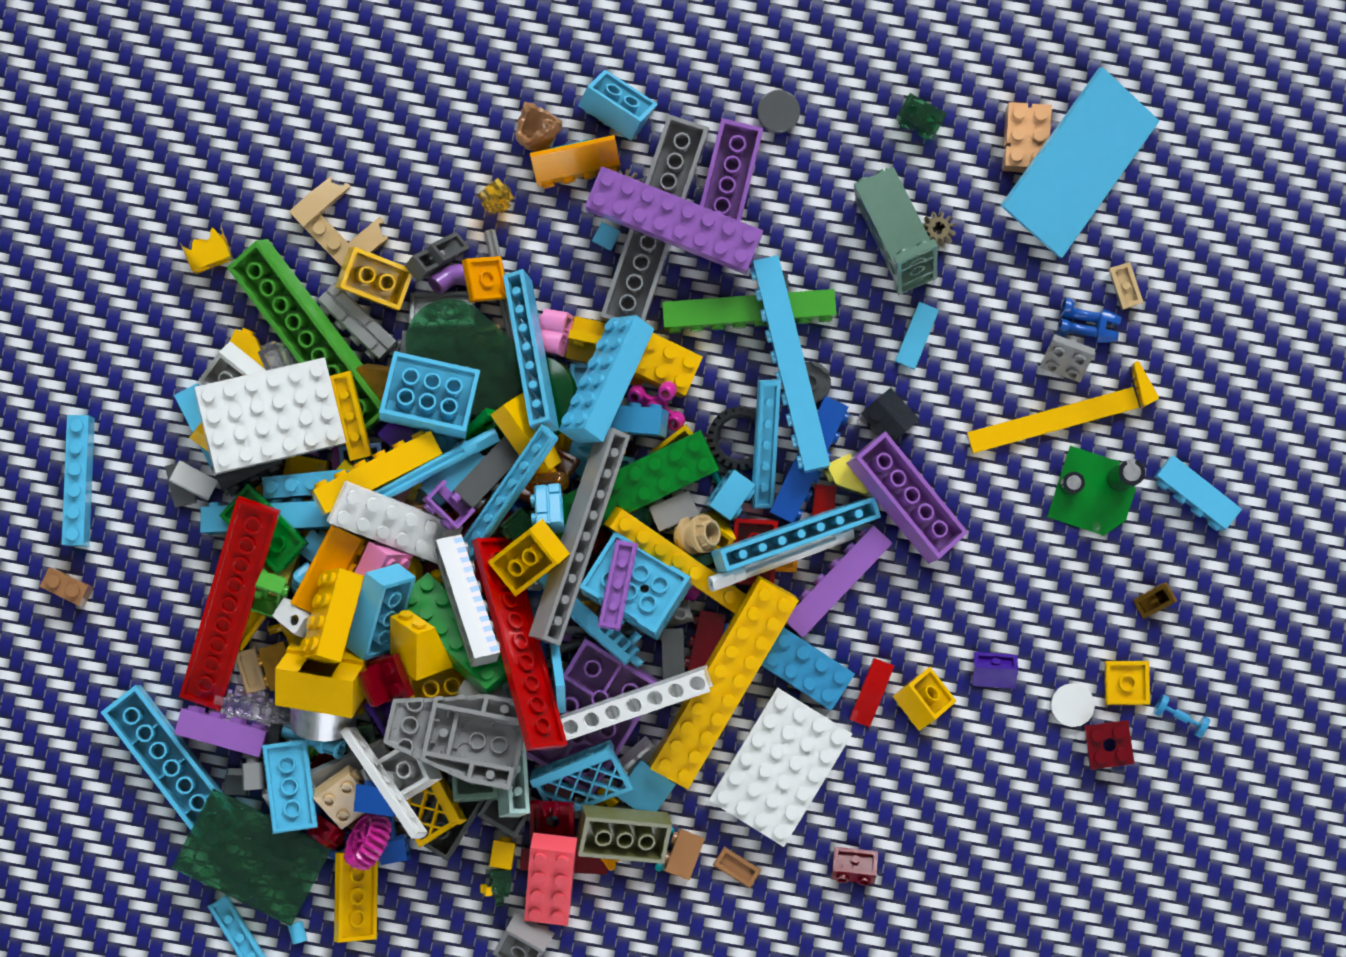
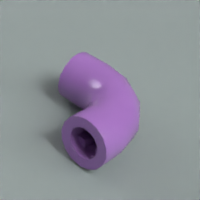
M462 264L445 266L428 278V284L432 290L442 295L452 286L462 285L467 287Z

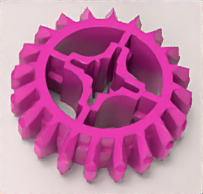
M365 813L364 816L360 817L359 821L355 823L354 828L351 829L349 838L345 843L344 859L346 863L355 869L363 871L375 865L376 861L380 859L381 854L384 853V849L390 839L389 834L392 828H390L391 822L389 818L384 815Z

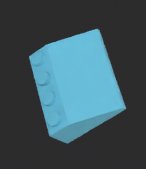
M394 351L379 410V420L466 439L480 370Z

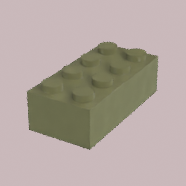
M582 804L576 833L577 855L581 857L664 864L672 828L668 812Z

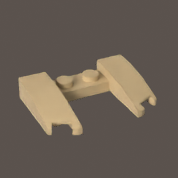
M329 177L305 196L289 212L342 267L349 247L355 246L373 254L388 240V236H382L379 225L384 224V222L379 217L348 243L322 214L341 198L351 186L347 183H344L343 186L332 183L333 179Z

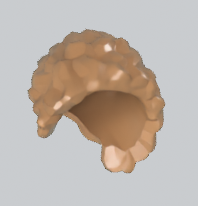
M524 102L521 115L517 120L516 140L527 150L535 152L546 150L561 131L562 121L543 108L537 107L534 103Z

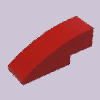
M876 658L872 659L849 718L850 720L870 727L894 665Z

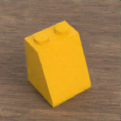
M403 610L398 614L390 616V655L399 654L408 676L417 681L452 668V662L435 627L409 610Z

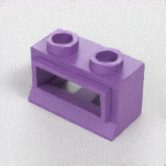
M442 480L423 498V501L426 503L424 508L432 515L436 513L441 518L439 522L444 528L454 531L475 512V509L473 507L468 509L460 501L462 499L461 496L456 492L452 493L445 486L447 482ZM436 493L460 515L455 521L431 499Z

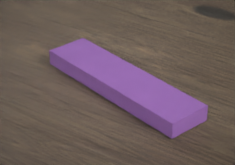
M616 540L598 622L599 628L615 631L621 630L638 549L637 543Z

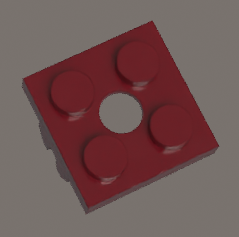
M1128 720L1083 726L1090 770L1135 764ZM1108 738L1113 739L1116 743L1113 751H1106L1103 747L1104 741Z
M531 800L530 843L533 833L575 837V802ZM549 816H555L559 819V824L557 826H550L546 819Z

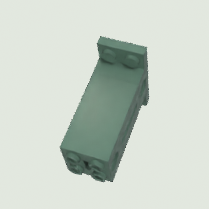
M894 167L881 169L876 175L859 179L854 184L855 202L894 279L897 294L901 295L937 279L938 245L935 239L930 240Z

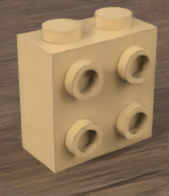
M350 764L314 789L313 799L341 830L365 814L354 812L356 784H365L361 772L358 769L354 770Z

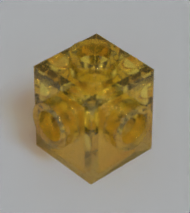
M498 178L490 182L477 194L478 198L482 201L483 208L492 214L499 211L501 214L511 207L509 202L514 199L511 189Z

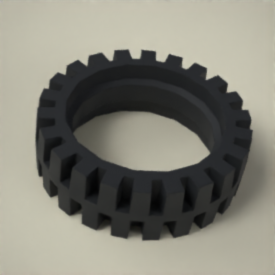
M735 406L721 412L713 420L708 431V446L715 460L723 467L730 470L746 471L753 468L754 455L747 459H733L727 456L719 446V432L726 422L735 418L748 419L754 424L756 422V410L744 406Z

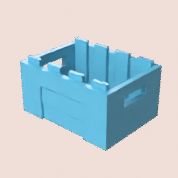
M616 531L580 585L582 595L601 607L616 540L632 542ZM638 548L623 620L657 641L691 588V577ZM647 585L649 591L646 593L641 592V586Z

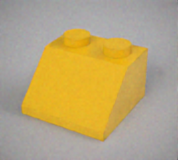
M928 667L892 696L919 731L935 721L956 702V699L931 667Z

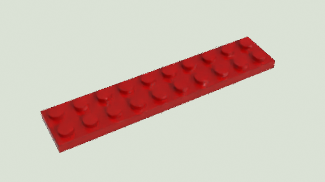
M241 496L237 497L180 691V698L217 711H221L255 600L254 595L257 590L255 585L264 569L281 510Z
M476 538L472 541L497 641L500 643V652L526 751L563 748L568 744L540 640L529 636L534 617L527 591L525 589L515 597L488 563L490 559L512 543L513 538Z

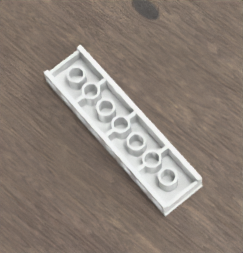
M705 665L560 715L566 740L710 692V687H713L707 670L708 666Z

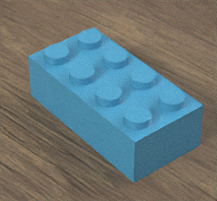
M784 627L761 665L829 711H832L855 673Z

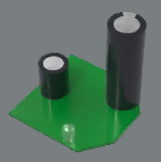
M1070 446L1047 517L1103 536L1126 521L1136 491L1135 485L1141 483L1145 477L1143 464L1135 459L1119 462Z

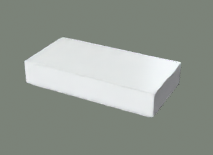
M182 461L177 463L169 478V481L207 501L218 483L216 479Z

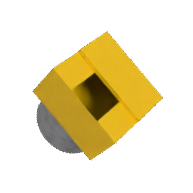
M296 635L287 647L286 654L275 668V705L290 708V728L296 735L304 739L321 742L342 739L343 736L340 731L343 728L356 727L357 710L365 698L358 674L369 664L371 659L363 661L350 651L346 645L340 663L324 664L300 656V644L303 638Z

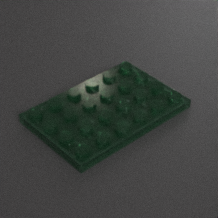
M213 788L172 868L292 926L331 848L323 846L311 836L299 830L273 834L270 816Z

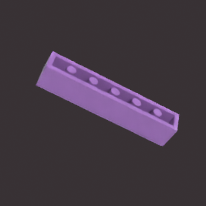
M874 525L870 529L866 526L858 535L861 539L856 544L851 542L843 550L846 555L841 560L836 558L828 566L831 569L826 576L821 574L813 582L816 586L811 591L806 589L798 598L801 602L794 608L786 624L801 638L815 626L891 546L892 542Z

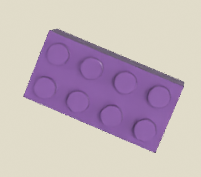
M196 705L181 708L174 734L256 757H263L262 745H267L268 725L252 722V725L247 724V719L240 717L228 719L226 718L227 714L218 711L206 713V708Z

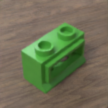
M263 569L255 585V588H257L254 595L256 600L251 611L274 618L272 616L283 597L287 598L290 587L286 586L287 579L268 573ZM269 592L277 594V597L270 595Z

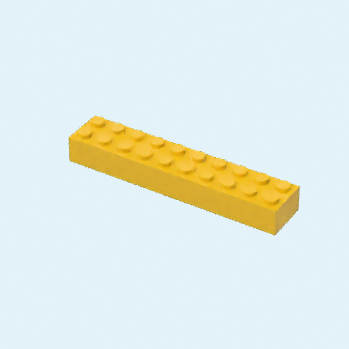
M757 575L705 664L708 666L707 670L713 687H710V692L684 700L648 762L651 770L689 789L799 600L795 595Z

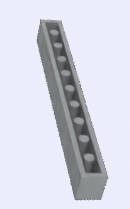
M609 428L603 442H595L592 445L561 538V543L570 554L550 570L529 633L530 637L542 642L561 645L630 435L615 428Z

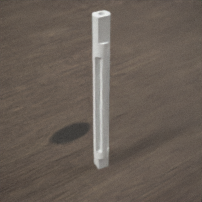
M850 528L745 566L709 576L708 586L711 591H716L855 539L854 529Z

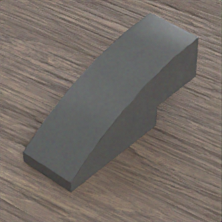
M454 232L430 244L427 249L413 255L404 266L416 281L419 282L448 265L470 247L457 232Z

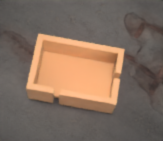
M1008 103L1005 112L1003 147L1005 150L1003 152L1002 171L1025 172L1050 137L1052 105L1032 104L1028 108V103Z

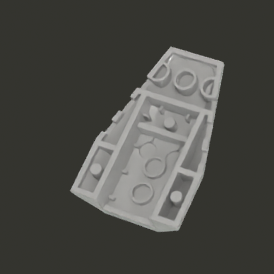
M477 694L469 696L393 699L383 743L465 782L511 790L518 771L524 740L513 699L489 694Z

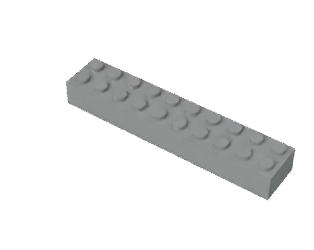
M668 114L645 184L687 200L709 134V127ZM629 229L600 315L601 321L608 322L610 318L637 315L646 322L671 248L670 244Z

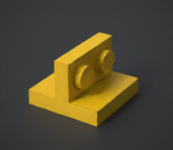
M574 316L572 330L569 331V343L565 358L588 364L596 350L597 342L604 333L606 323Z

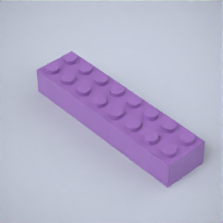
M602 166L585 205V209L589 213L747 275L763 235V230Z

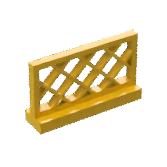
M441 770L439 771L443 779L421 791L424 792L421 805L411 803L413 797L407 800L410 806L420 808L418 814L420 821H422L424 809L434 811L431 824L421 822L423 825L429 826L430 830L426 838L415 839L418 847L424 846L457 824L460 825L467 821L458 802H453V793ZM428 794L435 795L437 798L435 809L426 807ZM439 813L445 814L449 821L443 827L436 826Z

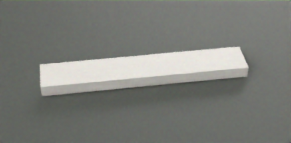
M356 727L343 728L340 731L341 735L411 839L423 838L427 835V830Z

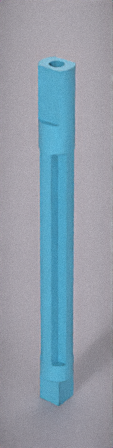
M491 428L376 489L374 492L392 498L499 442L498 434L494 428Z

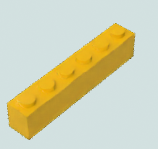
M421 430L411 436V441L405 443L404 440H401L392 445L393 450L387 453L385 450H381L372 455L373 460L366 463L364 459L354 464L353 470L346 472L344 469L333 475L335 479L329 482L324 479L314 484L315 489L310 493L322 516L331 512L345 480L373 491L441 456L443 453L431 431L424 433Z

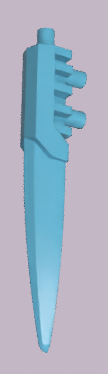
M547 573L537 580L543 589L549 576ZM576 597L570 617L621 663L626 665L632 662L639 668L644 661L636 655L641 649L635 644L642 636L635 631L628 639L620 631L599 628V616Z

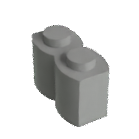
M263 758L246 759V763H242L243 790L267 788Z

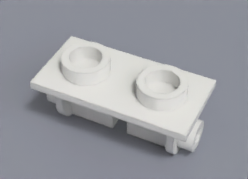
M646 736L619 759L627 776L639 759L648 763L656 750V747Z

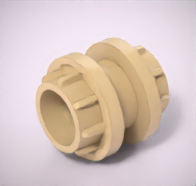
M706 514L697 515L690 519L689 517L682 518L674 529L675 544L688 555L698 554L699 552H711L719 543L721 537L718 523Z

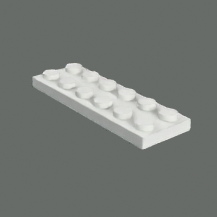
M346 480L327 518V522L436 564L438 563L433 551L436 539L460 535L463 529L460 526L454 531L452 529L447 530L439 522L441 520L439 516L432 515L429 512Z

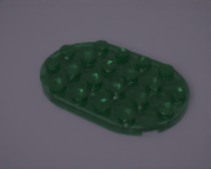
M442 299L424 306L412 318L405 338L407 354L480 370L471 414L479 415L485 408L497 410L520 395L523 387L515 342L474 306L461 300Z

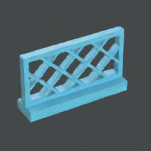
M611 740L534 769L529 779L532 787L537 788L543 801H551V798L552 801L575 802V812L581 810L582 804L594 805L633 790V785L614 752V745ZM611 759L615 766L613 771L601 767L602 762ZM586 768L595 770L594 778L581 775L582 770ZM598 772L611 776L608 784L596 780ZM571 776L576 778L574 786L563 783V777ZM613 777L623 780L625 786L618 788L611 785ZM582 780L591 783L589 791L577 788L578 781ZM550 783L557 786L553 794L545 791L542 785ZM594 785L606 789L602 795L591 793ZM559 787L572 791L569 799L557 795ZM574 792L586 796L585 801L579 803L571 800Z

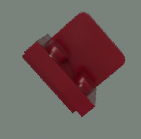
M388 653L374 657L358 674L362 692L371 707H377L384 702H391L393 699L409 698L414 695L398 653L392 655Z

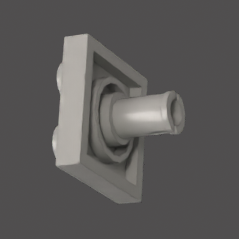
M1054 334L1041 361L1040 368L1081 382L1094 356L1095 349L1080 344L1079 339L1075 336L1064 338Z

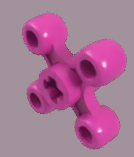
M663 382L658 389V394L653 396L648 395L644 387L638 384L633 385L628 390L627 398L630 402L640 403L643 407H649V404L662 405V409L669 411L668 428L670 430L677 431L685 423V416L681 412H673L668 408V401L677 392V387L673 382Z

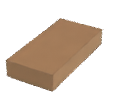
M725 846L713 863V866L749 889L761 872L760 868Z

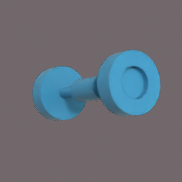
M1162 694L1155 705L1153 713L1161 716L1164 710H1167L1173 714V717L1186 724L1189 722L1197 726L1194 735L1201 738L1206 732L1211 719L1203 716L1199 722L1191 719L1190 715L1181 710H1174L1168 707L1167 704L1170 697Z

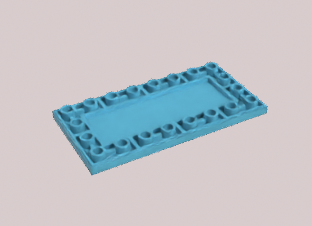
M1099 67L1000 206L1057 257L1062 258L1152 133L1159 120L1103 67Z

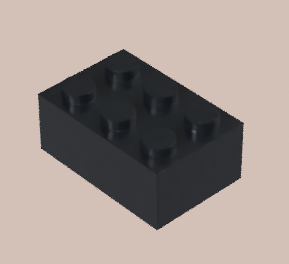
M282 460L218 474L215 477L224 494L233 497L238 495L247 484H251L253 487L262 483V477L277 476L282 473V469L285 467Z

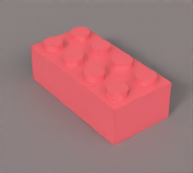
M533 833L530 846L524 921L568 926L577 838Z

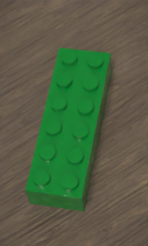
M428 572L415 582L407 610L435 627L452 662V666L480 694L492 695L508 681L501 653L497 662L471 667L446 589Z

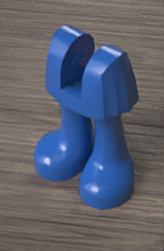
M1064 299L1060 311L1061 319L1057 327L1058 336L1066 338L1069 334H1079L1095 337V342L1099 343L1118 341L1119 333L1105 328L1106 324L1119 326L1122 317L1105 309H1102L1100 313L1082 310L1075 307L1073 299ZM1067 319H1076L1096 323L1095 327L1077 324Z

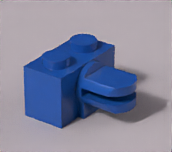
M388 816L391 822L390 828H392L391 837L387 842L384 853L377 860L381 862V865L407 861L412 858L409 837L406 834H397L395 817Z

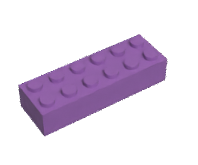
M721 118L700 203L701 206L738 221L742 220L763 135L762 127Z
M886 431L875 437L846 463L928 564L940 559L968 533Z

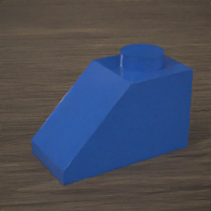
M365 780V784H356L354 812L396 817L372 780Z

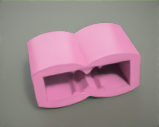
M544 309L543 313L539 316L546 355L565 356L569 341V331L572 330L574 316L570 313Z

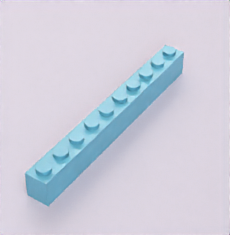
M779 256L755 260L752 264L753 267L749 268L752 281L756 280L758 288L755 289L757 301L762 302L763 309H760L762 322H767L768 330H765L767 342L772 343L773 351H770L772 363H777L778 372H775L776 380L781 381L784 391L780 393L783 406L787 405L789 414L785 415L788 427L792 426L794 435H791L793 448L797 447L799 456H796L798 468H803L804 473L829 468L830 461Z

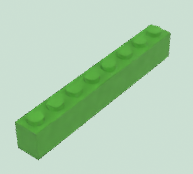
M835 289L788 292L794 320L798 321V324L811 323L810 320L819 319V322H831L832 318H835L837 315ZM756 295L662 302L664 331L669 330L670 334L681 333L682 329H690V332L703 331V328L712 327V330H724L725 326H733L734 329L746 328L748 324H755V327L767 326V322H762L760 309H763L761 301H757Z

